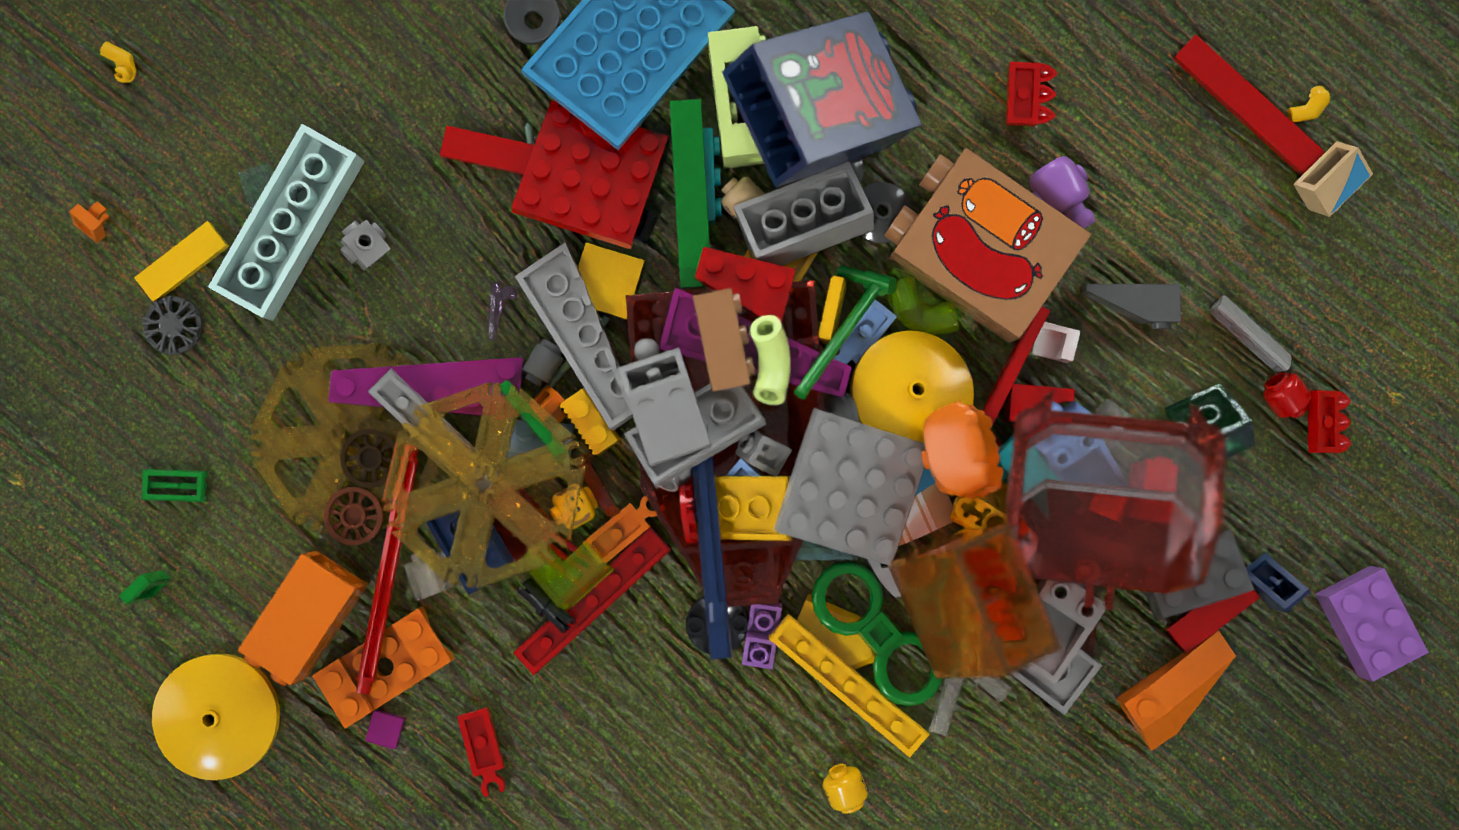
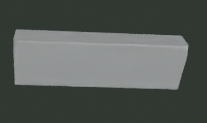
M1225 295L1221 296L1208 310L1215 319L1274 372L1287 371L1291 367V355Z

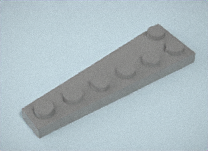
M563 243L520 272L515 278L611 430H615L633 418L618 371L620 366L572 251L566 243Z

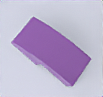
M751 599L742 665L773 669L776 645L769 640L768 636L780 623L782 603Z

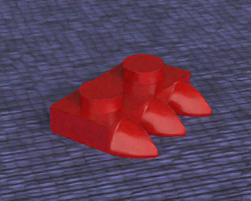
M1009 62L1005 125L1036 127L1038 124L1049 122L1056 116L1049 108L1039 105V103L1052 100L1057 94L1050 87L1040 84L1041 82L1053 79L1057 75L1055 69L1043 63Z
M1310 391L1312 398L1307 406L1308 453H1342L1350 447L1351 442L1345 435L1339 432L1347 429L1351 421L1345 414L1340 413L1339 410L1345 409L1351 400L1340 391Z

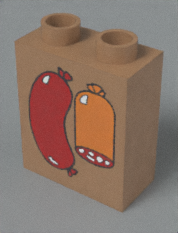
M965 148L955 163L940 154L919 184V186L932 194L920 214L904 205L884 234V237L897 245L888 260L1007 343L1013 342L1022 336L1089 239L1091 233L969 149Z

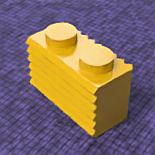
M582 388L561 403L560 408L564 409V413L568 414L567 418L571 419L572 424H575L574 428L578 429V434L582 435L581 439H585V444H588L589 449L593 450L592 454L601 455L622 440L616 430L609 428L585 388Z

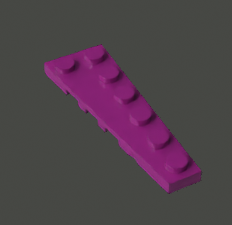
M675 288L659 349L670 351L679 348L681 355L706 361L693 299L694 295ZM737 315L739 326L745 325L749 341V344L743 345L745 358L752 357L754 371L758 375V352L750 334V327L753 322ZM787 338L791 357L789 383L799 385L821 353ZM833 358L812 389L844 397L852 367Z
M523 358L331 370L328 402L383 407L368 391L392 368L437 412L518 419V414L501 395L498 386L507 380L520 393Z

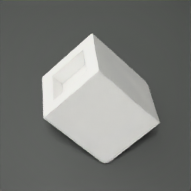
M1044 322L1031 352L1033 355L1064 363L1072 362L1080 331Z

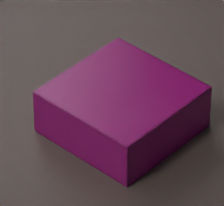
M378 709L374 710L365 741L395 750L398 747L406 717Z

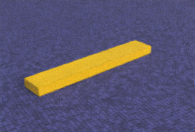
M787 614L768 636L770 641L909 758L930 735L926 729L895 703L886 698L880 690L790 614Z

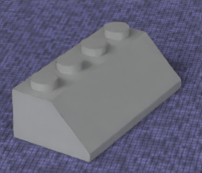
M850 162L734 206V211L752 259L780 266L874 230V212Z

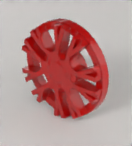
M692 484L680 485V509L685 540L687 544L697 543L699 537Z

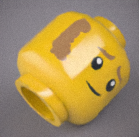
M573 484L553 495L552 502L554 507L549 510L557 525L563 523L566 528L573 530L594 519L595 509L598 508V504L588 486L582 487L579 484Z

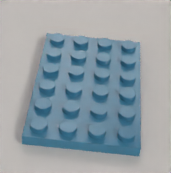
M582 0L523 66L521 72L600 137L619 150L708 47V32L721 31L735 15V9L723 0Z

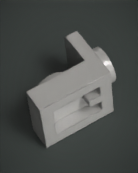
M755 430L739 440L735 453L748 464L773 476H778L792 449Z

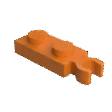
M652 493L645 495L641 499L640 507L637 509L632 503H629L582 542L601 566H604L651 527L645 520L648 516L655 517L663 511L662 505L654 511L647 508V501L653 497Z

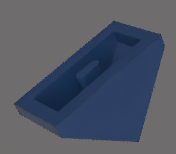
M1266 553L1262 554L1246 568L1253 588L1271 609L1287 612L1310 593V590Z

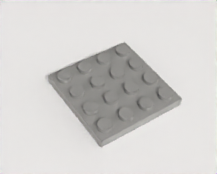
M814 408L774 530L781 534L891 566L924 469L922 462V451H925L924 443Z

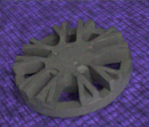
M174 296L163 297L151 304L142 322L145 339L156 350L166 354L187 352L197 344L203 331V320L197 307L186 299ZM172 302H180L178 311L174 313ZM163 304L165 305L168 311L167 314L164 313L161 307ZM188 307L191 309L185 316H181ZM155 311L160 314L158 321L151 319ZM195 317L196 327H187L186 321ZM159 324V329H150V325ZM186 330L194 334L192 339L184 335ZM157 333H162V339L157 343L153 336ZM168 337H171L169 342V348L167 349L165 348ZM181 337L186 345L177 349L175 341L176 338Z

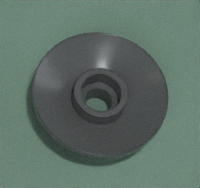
M885 182L870 184L864 187L863 191L874 212V230L861 236L873 243L884 244L892 242L884 237V234L904 205L912 209L910 200L899 187ZM879 206H885L888 209L886 216H880L877 213Z

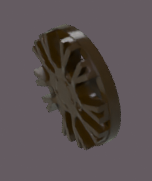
M364 429L354 433L346 440L341 450L340 463L344 474L351 482L361 487L373 488L387 483L397 473L400 465V454L397 444L388 434L380 430ZM368 434L378 435L373 446L369 444ZM358 437L362 438L364 444L366 445L365 447H361V445L357 441ZM385 439L388 443L380 450L378 446ZM350 445L358 449L357 456L347 455ZM392 448L394 458H385V451ZM357 459V465L347 466L348 461ZM386 461L393 464L392 468L389 469L382 466L383 462ZM359 467L363 469V475L360 480L352 475ZM382 469L387 476L379 480L376 475L377 470ZM368 471H372L371 483H367Z

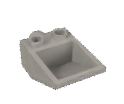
M650 338L639 340L634 348L635 357L639 361L619 367L618 371L650 466L711 447V442L679 348L659 354V346L654 340Z
M1082 561L1076 566V579L1074 582L1049 567L1022 610L1030 630V640L1006 641L1002 646L1004 651L1055 685L1109 606L1085 590L1086 586L1095 584L1100 578V569L1093 561ZM1060 586L1064 587L1065 592L1061 594V598H1057L1054 593L1055 589ZM1086 604L1091 605L1087 613L1083 615L1081 612L1082 607Z

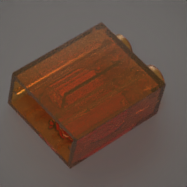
M1008 523L937 538L893 559V561H890L891 566L888 565L936 679L1006 677L1062 649Z

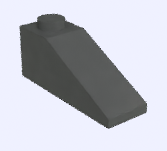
M1086 284L1080 287L1081 295L1140 324H1151L1152 330L1171 329L1170 324L1181 322L1180 284Z

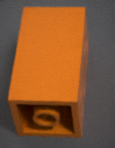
M319 551L301 553L237 651L245 655L243 659L251 666L256 668L263 667L271 672L270 677L281 685L286 686L289 684L291 686L308 678L369 584Z

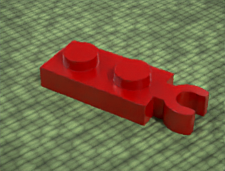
M489 706L459 714L457 720L473 777L483 776L481 783L483 796H489L488 784L490 782L497 783L499 791L504 792L506 782L498 774L497 770L504 769L505 764Z

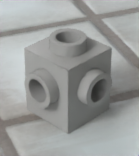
M367 219L361 224L355 220L342 231L345 237L340 241L343 246L340 251L351 264L356 261L363 271L391 249L383 240L386 237L383 230L375 222L370 224ZM359 240H365L368 246H361Z

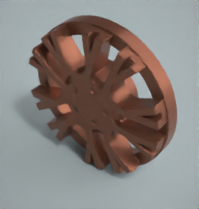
M346 487L337 491L330 497L324 509V523L328 532L334 539L346 545H360L370 541L378 534L384 521L381 501L370 490L362 487ZM347 492L350 497L348 505L344 504L339 497ZM356 492H360L358 503H354ZM366 496L373 501V504L369 507L363 506ZM335 503L343 507V509L339 511L333 508L332 505ZM377 509V515L368 516V510ZM330 514L340 515L341 521L332 525ZM368 519L377 521L374 529L367 526L366 521ZM342 525L346 526L340 535L336 532ZM361 526H363L368 535L365 538L359 529ZM350 529L356 531V540L347 539Z

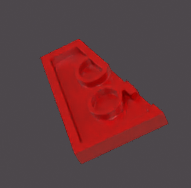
M703 247L695 280L713 291L731 288L732 294L739 293L741 306L746 312L759 318L765 315H772L777 317L782 324L795 269Z

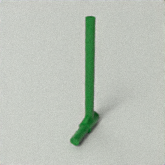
M844 265L839 266L837 276L862 283L865 292L795 389L794 393L797 397L805 399L876 297L895 292L897 287L896 278L870 270L861 271Z

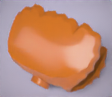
M960 400L933 411L925 420L923 426L925 451H922V462L926 470L930 469L938 490L944 494L948 493L951 496L958 495L962 498L968 497L971 499L987 497L989 493L995 492L1002 487L1001 480L1004 473L1003 468L997 466L1001 457L998 454L999 446L995 442L996 437L990 431L992 419L986 416L983 410H978L973 405H965Z

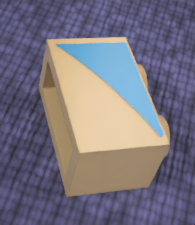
M1336 141L1293 185L1308 210L1330 217L1355 191L1361 188L1373 173L1358 147Z

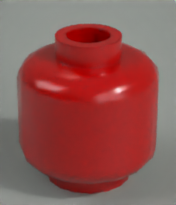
M1279 372L1266 381L1263 391L1264 400L1280 418H1297L1302 416L1307 411V406L1312 398L1310 390L1295 373Z

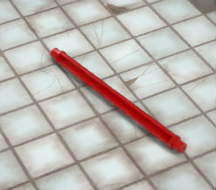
M405 444L404 454L400 458L388 527L357 680L359 681L356 692L361 694H370L372 683L376 680L375 676L417 465L419 463V459H417L419 447Z

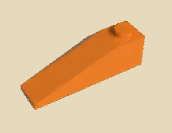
M1217 630L1187 654L1181 653L1115 698L1150 751H1153L1180 731L1236 655L1220 631Z

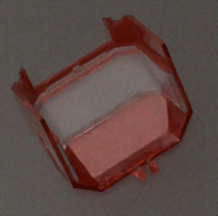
M1052 390L1043 397L1040 403L1031 409L1027 407L1017 414L1006 504L1004 552L1011 557L1017 569L1035 579L1085 584L1084 607L1092 608L1094 604V586L1107 587L1106 594L1104 595L1105 610H1113L1115 588L1168 594L1205 583L1222 528L1226 435L1216 426L1212 427L1201 417L1202 412L1194 404L1191 403L1187 423L1052 410L1054 390Z

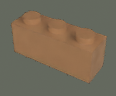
M729 288L693 296L712 392L750 384L749 377L755 376L752 357L745 358L743 345L749 344L745 325L739 326L737 313H742L739 293L732 294V289Z

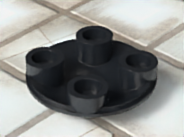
M727 595L733 651L743 642L746 636L748 619L742 605L736 599ZM703 596L690 608L686 619V630L693 645L700 651L710 654L705 600Z

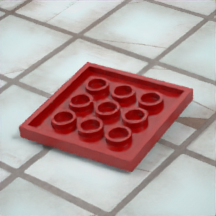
M551 100L511 207L512 213L631 249L669 136L638 127L623 146L617 150L557 101Z

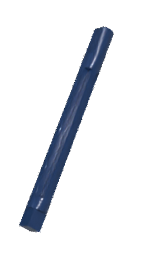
M713 456L692 467L709 652L710 660L732 658L733 656Z

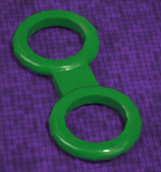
M845 561L834 563L824 569L815 581L812 592L813 610L820 623L833 633L844 636L858 634L875 654L872 666L874 681L880 692L893 703L903 706L920 705L933 697L941 686L944 674L943 658L935 643L923 634L912 631H898L882 612L884 598L879 580L863 564ZM841 574L857 576L864 581L869 590V608L864 616L856 622L845 623L838 621L830 614L826 607L825 595L827 587L834 578ZM905 644H912L923 650L929 659L931 669L926 684L913 693L900 692L892 686L887 677L886 666L889 656L893 650Z

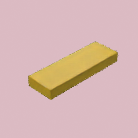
M207 221L134 278L152 302H155L165 297L230 246L213 224Z

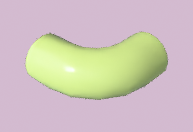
M765 315L756 319L750 327V334L758 352V375L753 393L755 398L762 403L779 405L786 398L789 384L790 349L780 320L775 316Z

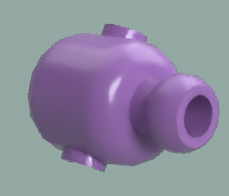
M1062 156L1046 164L1030 176L1029 186L1032 193L1083 229L1095 222L1094 213L1082 203L1089 195V187L1086 183L1088 176L1081 165H1075L1070 158Z

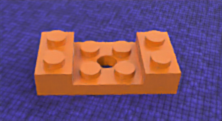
M422 606L385 629L379 660L381 658L390 659L394 668L391 674L384 675L378 670L377 666L376 680L372 683L370 694L356 692L359 681L357 680L364 643L313 674L312 677L346 729L456 658L438 638L429 623L427 612Z

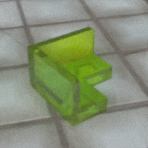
M542 539L519 560L557 607L567 611L614 570L610 564L604 562L588 542L583 543L566 560L562 561L550 545Z

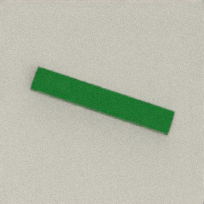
M701 99L670 101L680 287L681 289L707 288L695 280L703 247L710 248Z

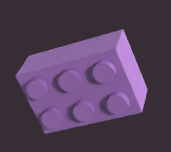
M1368 566L1315 594L1358 677L1375 681L1429 653L1385 568Z

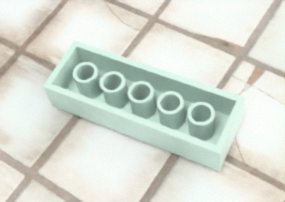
M301 124L208 287L258 316L274 321L365 161L354 152Z

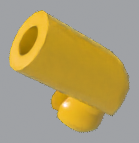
M108 41L103 43L100 55L115 62V71L117 72L114 74L115 79L121 83L132 82L137 74L133 55Z
M1323 86L1312 88L1308 103L1303 106L1289 108L1287 117L1293 123L1318 118L1330 102V93Z

